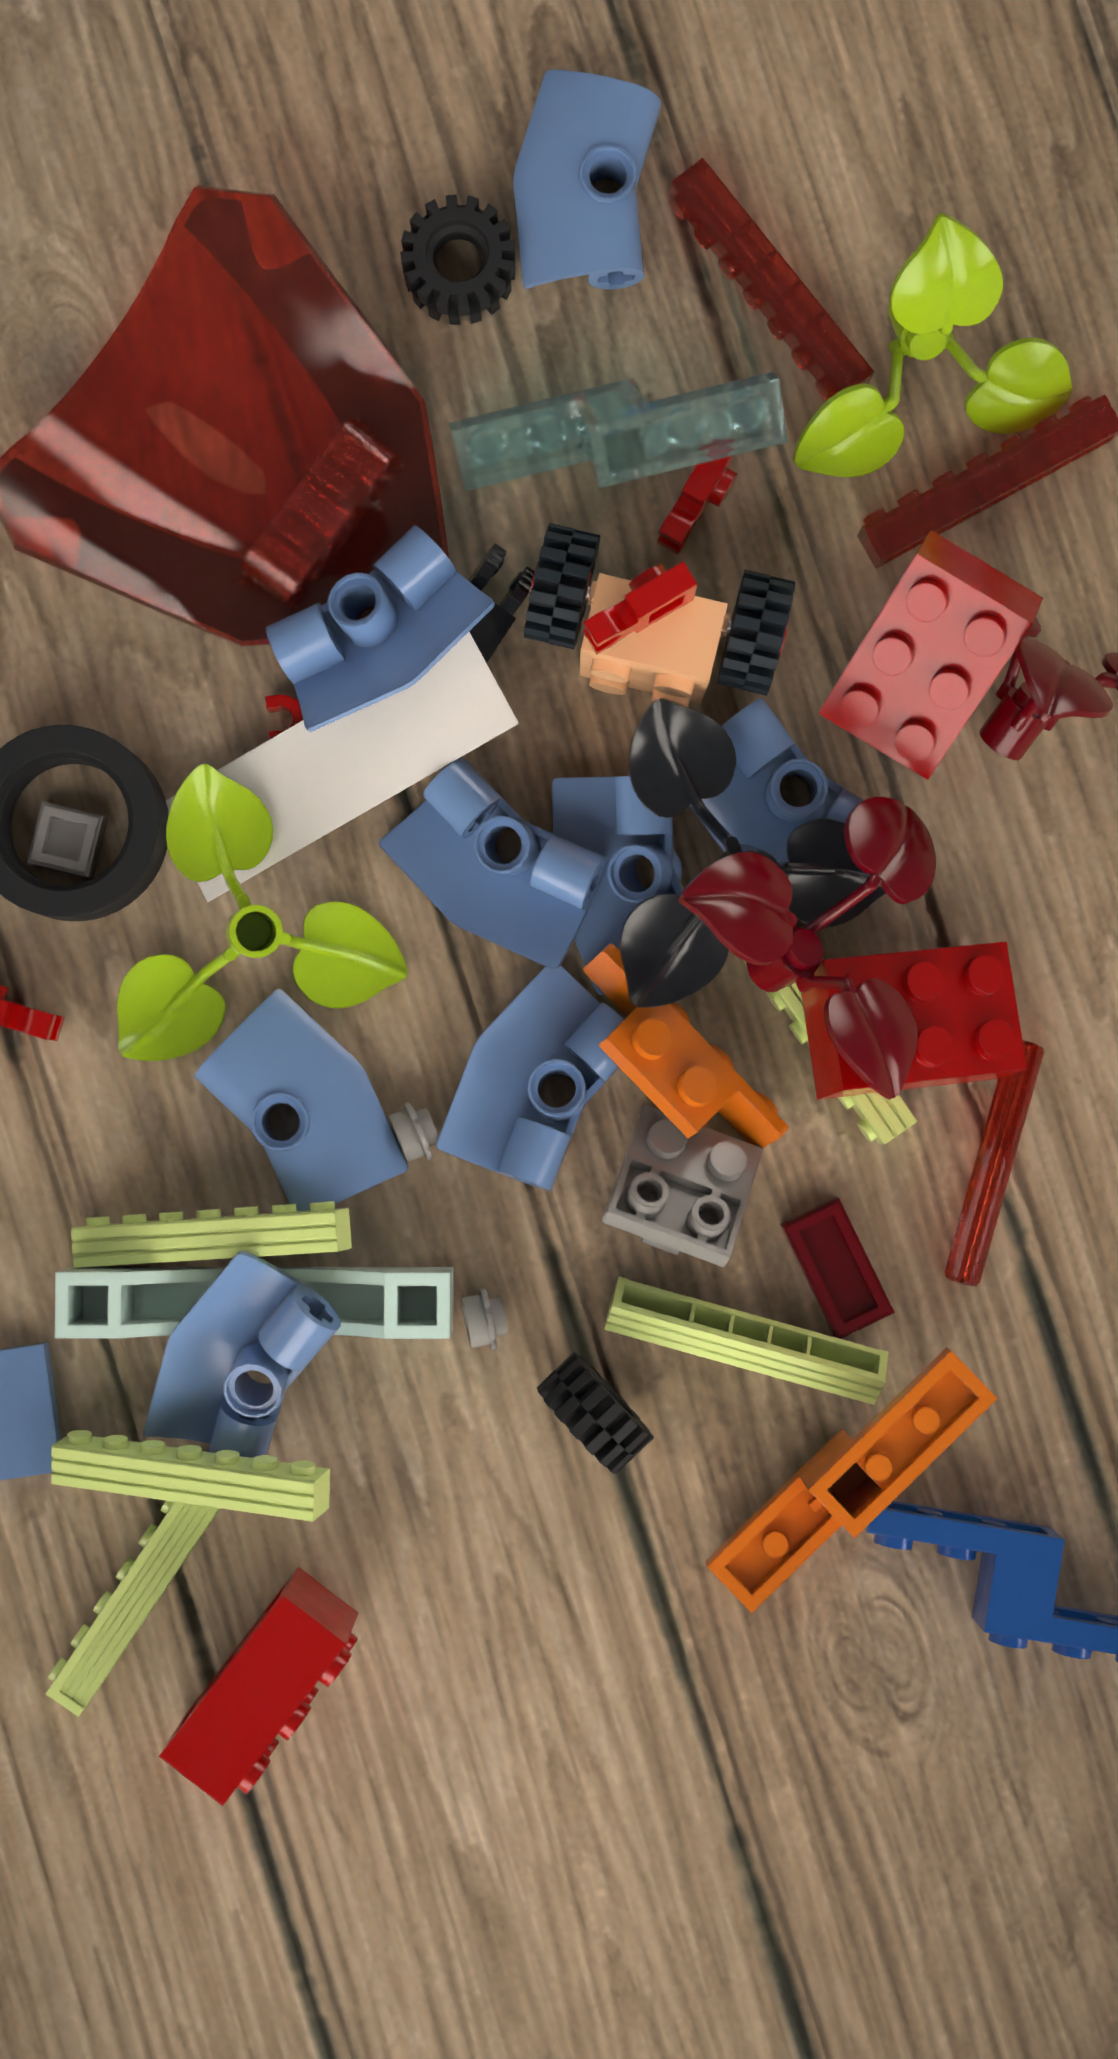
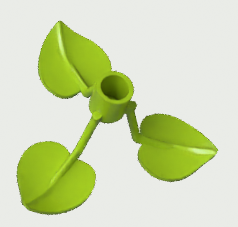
M937 214L923 241L902 265L891 288L888 317L897 338L888 345L891 353V366L887 396L882 399L876 387L871 384L862 383L847 387L830 397L812 416L796 443L793 461L800 469L829 476L851 478L873 473L892 459L897 453L905 434L901 418L894 412H891L900 401L903 357L905 355L918 360H930L937 357L944 349H947L968 376L974 381L979 382L969 392L964 402L968 417L975 425L992 433L1009 434L1033 428L1053 416L1068 401L1073 391L1068 362L1061 350L1049 341L1040 338H1022L1010 342L994 353L986 371L979 368L956 341L952 332L953 324L971 326L984 321L998 304L1003 290V276L995 256L986 243L969 227L947 214Z
M208 764L197 766L178 789L168 814L166 843L172 862L187 879L194 882H206L214 879L221 873L223 874L225 883L238 907L228 918L225 927V935L229 946L202 967L195 975L185 960L168 954L149 956L137 962L128 971L119 987L117 997L118 1051L123 1057L139 1061L169 1060L189 1054L209 1042L218 1032L223 1022L226 1006L220 993L203 983L226 964L234 961L239 955L250 958H262L273 953L280 944L300 949L292 965L294 980L298 988L309 1000L327 1008H348L363 1003L387 987L404 980L408 975L405 959L390 933L372 915L355 905L345 902H326L315 905L305 915L303 938L283 932L281 920L270 908L262 905H251L249 896L245 894L236 878L234 870H249L264 860L273 841L272 820L265 805L251 790L224 776Z

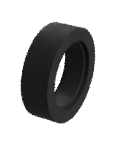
M51 725L33 729L15 737L0 748V895L20 908L62 921L99 919L118 912L136 900L156 877L167 851L166 824L169 814L161 786L147 765L108 735L94 729L75 725ZM61 765H88L106 772L123 794L128 811V832L124 846L116 860L107 870L87 882L69 886L45 883L34 876L17 855L11 833L14 807L25 787L41 773Z

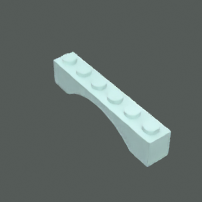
M70 1267L55 1272V1338H134L171 1335L176 1325L225 1267ZM278 1267L301 1281L331 1304L341 1320V1327L334 1335L382 1339H450L454 1331V1267Z

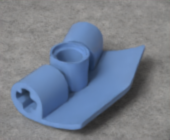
M547 70L544 74L516 163L513 179L522 281L525 289L583 275H588L589 284L595 288L620 289L635 285L644 278L636 187L662 107L661 100L652 91L631 82L585 72ZM609 178L619 182L622 188L615 193L606 194L597 191L592 185L600 179Z
M413 525L372 565L374 570L370 574L354 573L346 575L337 581L330 591L328 603L321 605L318 602L266 626L267 637L277 661L284 673L294 684L304 725L309 732L324 727L414 685L495 606L492 598L484 594L457 572L443 550L418 526ZM374 607L368 616L356 620L358 615L366 608Z
M762 697L742 709L721 726L731 738L735 748L736 767L734 776L723 793L713 798L702 799L707 809L732 836L738 839L739 844L750 845L771 854L778 863L789 862L786 853V843L795 827L815 819H832L845 823L850 811L857 804L864 801L827 778L821 768L814 762L808 761ZM788 776H797L806 781L811 789L810 803L804 807L788 805L780 794L779 785L781 780ZM699 818L701 823L704 825V827L707 829L709 834L712 836V838L715 840L717 845L724 853L726 850L723 844Z
M460 757L445 767L429 783L423 793V797L426 800L392 831L385 835L379 841V846L453 924L550 969H557L563 962L590 907L604 874L607 858L522 819L464 757ZM507 828H512L518 833L522 844L520 854L511 863L502 861L496 853L495 847L497 837Z
M629 776L555 778L552 781L553 834L607 858L601 882L574 938L585 966L608 944H613L620 951V934L628 914L636 905L644 899L658 894L670 893L680 896L683 892V887L680 883L682 876L681 861L673 850V817H659L648 810L637 798ZM642 856L651 861L655 871L654 881L648 889L640 884L636 876V865ZM591 980L596 993L599 995H603L604 993L601 991V989Z
M561 965L557 969H550L545 966L480 1035L473 1046L436 1144L437 1148L440 1151L531 1186L552 1191L582 1110L590 1098L619 1068L598 1045L624 1018L604 1002L600 1004ZM564 1076L572 1080L576 1085L575 1096L572 1101L566 1106L559 1108L550 1107L543 1103L540 1093L545 1081L551 1077Z
M280 989L275 990L205 1060L194 1075V1078L253 1132L258 1142L263 1145L289 1204H296L297 1211L310 1210V1203L334 1201L336 1204L408 1170V1163L363 1066L292 998ZM283 1103L292 1106L297 1111L300 1119L298 1131L289 1140H281L274 1136L268 1124L269 1115L272 1110Z
M239 1251L176 1325L170 1335L144 1427V1436L187 1439L209 1443L208 1452L213 1453L221 1450H234L239 1452V1456L253 1458L259 1455H267L285 1390L341 1327V1320L337 1312L322 1296L298 1279L249 1252ZM247 1371H259L265 1374L271 1380V1383H259L253 1380L247 1374Z

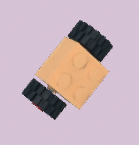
M549 523L531 585L530 603L524 626V638L574 650L578 634L580 633L587 599L588 605L591 606L588 617L590 618L623 601L625 595L632 591L629 587L631 580L599 573L598 580L593 581L591 586L599 550V534ZM745 569L732 620H730L731 613L726 612L728 603L694 596L693 601L638 633L632 632L598 655H596L584 635L580 651L579 676L591 678L589 686L606 693L625 695L627 687L652 693V702L663 698L685 708H688L689 702L701 705L710 681L720 637H725L726 633H728L717 684L767 696L786 638L795 581Z

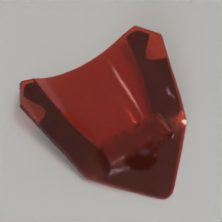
M205 185L194 187L177 216L147 280L102 350L52 410L0 457V520L14 550L241 647L270 645L266 626L318 602L321 605L328 603L330 591L337 581L346 575L354 573L370 574L374 570L372 565L413 525L422 529L449 558L439 480L425 400L381 337L318 255L275 194ZM374 607L366 608L358 615L356 620L368 616Z

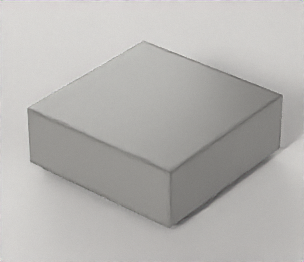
M42 801L27 863L93 879L108 819L102 815Z

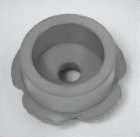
M406 1102L404 1103L405 1109L388 1115L396 1139L407 1163L422 1156H425L426 1160L430 1161L433 1156L429 1147L437 1144L439 1138L435 1125L426 1107L415 1111L412 1104Z
M479 1289V1294L461 1298L467 1335L471 1348L489 1345L491 1351L497 1348L496 1337L508 1334L504 1307L501 1297L489 1299L487 1290Z

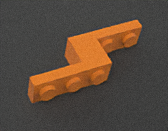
M946 1347L853 1439L841 1428L705 1561L707 1568L753 1613L841 1526L856 1538L998 1398Z

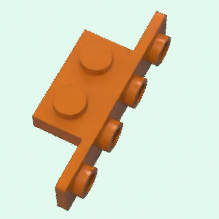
M608 944L583 968L584 973L627 1016L598 1046L687 1138L698 1133L717 1112L748 1143L761 1148L768 1146L785 1134L789 1129L788 1125L778 1116V1110L774 1103L763 1093L753 1090L734 1070V1065L729 1056L719 1047L709 1044L690 1024L687 1013L679 1004L674 1002L658 1007H637L630 1001L621 954L616 946Z

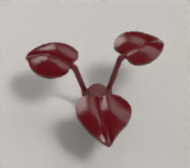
M1035 617L1032 626L1015 647L1004 682L995 693L1001 701L979 730L981 738L992 750L1001 756L1011 760H1020L1042 730L1051 731L1059 719L1065 717L1102 718L1107 716L1113 708V703L1104 688H1115L1118 691V653L1113 652L1105 655L1101 663L1107 672H1102L1094 678L1085 670L1071 665L1049 646L1039 641L1028 639L1027 636L1037 637L1041 632V626ZM1021 669L1026 682L1021 683L1017 689L1015 684Z
M876 796L865 799L857 804L850 811L844 826L845 844L852 861L858 868L870 874V876L862 885L804 927H796L797 916L793 912L788 911L792 901V886L787 875L772 860L753 852L732 854L714 862L701 871L687 885L679 896L678 902L697 915L730 952L746 961L749 976L760 989L767 992H777L796 983L799 991L803 993L813 988L839 990L840 992L830 996L824 1005V1022L829 1037L839 1054L855 1073L873 1090L890 1100L900 1094L917 1049L918 1029L916 1019L909 1004L899 991L881 979H869L862 982L856 988L854 982L848 977L814 975L823 957L822 943L816 933L871 894L879 884L893 901L904 905L923 896L933 882L936 871V853L931 835L924 822L913 809L905 806L903 801Z

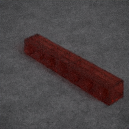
M702 157L693 166L685 170L683 174L676 177L671 182L669 200L673 211L680 219L686 218L694 227V235L699 244L706 250L710 248L718 257V264L724 275L730 280L735 279L742 287V294L748 305L753 310L759 309L768 320L767 326L772 335L779 341L783 339L791 348V356L797 366L803 371L808 370L815 378V385L821 396L827 401L837 392L847 387L862 383L869 384L875 371Z
M1104 394L1093 401L1090 396H1086L1068 408L1070 413L1058 419L1055 414L1039 422L1034 427L1036 432L1023 438L1022 434L1019 433L1007 439L1000 445L1002 450L989 457L987 452H983L966 463L968 469L954 475L953 471H948L936 478L931 483L933 488L920 494L918 489L904 495L897 501L899 506L886 513L884 508H881L869 514L863 519L865 525L861 527L857 537L875 569L922 545L930 530L940 535L1115 440L1118 436V417L1113 407H1111L1107 396Z

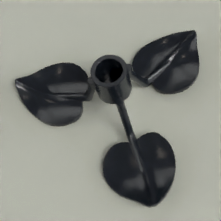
M663 698L652 702L644 712L631 740L628 766L632 788L637 798L648 810L659 817L670 818L682 813L691 805L696 815L723 844L726 851L719 860L740 852L758 853L772 860L787 874L792 886V901L788 910L806 924L811 923L868 879L870 874L858 868L847 851L844 837L845 823L840 821L815 819L795 827L786 843V853L789 862L778 863L771 854L750 845L739 844L738 839L725 829L707 809L702 800L713 798L723 793L734 776L736 752L727 732L719 723L707 715L682 707ZM879 884L871 894L826 927H834L852 920L877 899L885 895L886 892ZM658 894L644 899L633 908L623 924L620 934L621 960L630 1001L637 1007L668 1005L692 995L718 975L727 959L729 950L697 915L678 902L679 896L676 894Z

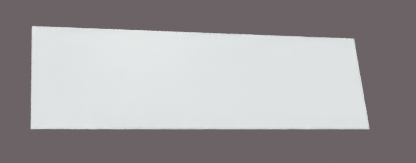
M470 632L418 682L408 689L312 732L305 728L304 720L217 770L224 776L251 790L267 808L273 824V841L264 860L252 869L234 870L240 884L519 724ZM175 795L166 800L168 813ZM222 873L212 880L197 882L207 902L229 891Z

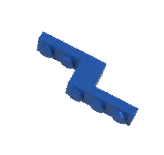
M893 1501L865 1528L867 1533L874 1534V1543L889 1548L911 1550L913 1541L938 1545L937 1553L969 1561L976 1559L977 1551L982 1552L972 1618L984 1633H989V1641L1006 1647L1024 1649L1027 1648L1028 1640L1052 1644V1651L1063 1656L1090 1659L1092 1651L1116 1654L1115 1661L1118 1662L1117 1615L1055 1605L1065 1539L1051 1527Z

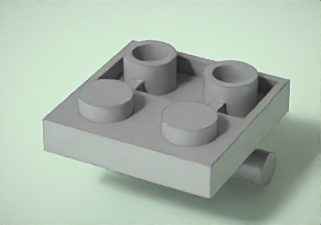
M644 1104L612 1196L608 1200L601 1221H603L602 1223L642 1237V1243L671 1254L678 1255L679 1251L725 1267L731 1257L763 1148L707 1127H703L698 1133L687 1138L661 1110Z

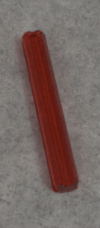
M1023 1040L1027 1070L998 1078L944 1271L945 1277L949 1280L967 1286H977L981 1282L1044 1055L1043 1047Z

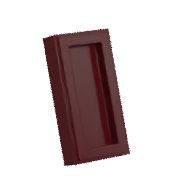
M839 1197L826 1201L780 1224L834 1337L842 1339L895 1313Z

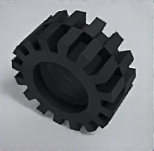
M457 194L447 195V206L439 208L434 199L425 204L426 216L422 217L416 212L409 220L411 231L404 230L401 239L403 252H400L404 279L408 292H412L414 303L420 310L424 306L428 307L429 317L439 321L441 315L445 314L448 315L450 325H460V316L469 315L471 324L482 321L481 311L487 309L493 315L499 310V299L502 297L507 300L512 291L511 280H515L516 270L514 241L510 239V228L505 219L500 222L498 221L497 210L489 203L483 211L479 209V198L468 196L466 205H458ZM452 240H466L473 243L480 250L483 256V263L474 277L466 281L454 282L447 280L438 273L434 266V259L438 250L445 243Z
M576 1352L572 1353L536 1387L538 1393L544 1398V1402L555 1412L556 1417L569 1428V1432L576 1439H579L585 1449L591 1455L594 1454L597 1460L613 1474H617L654 1439L650 1430L627 1405L626 1401Z

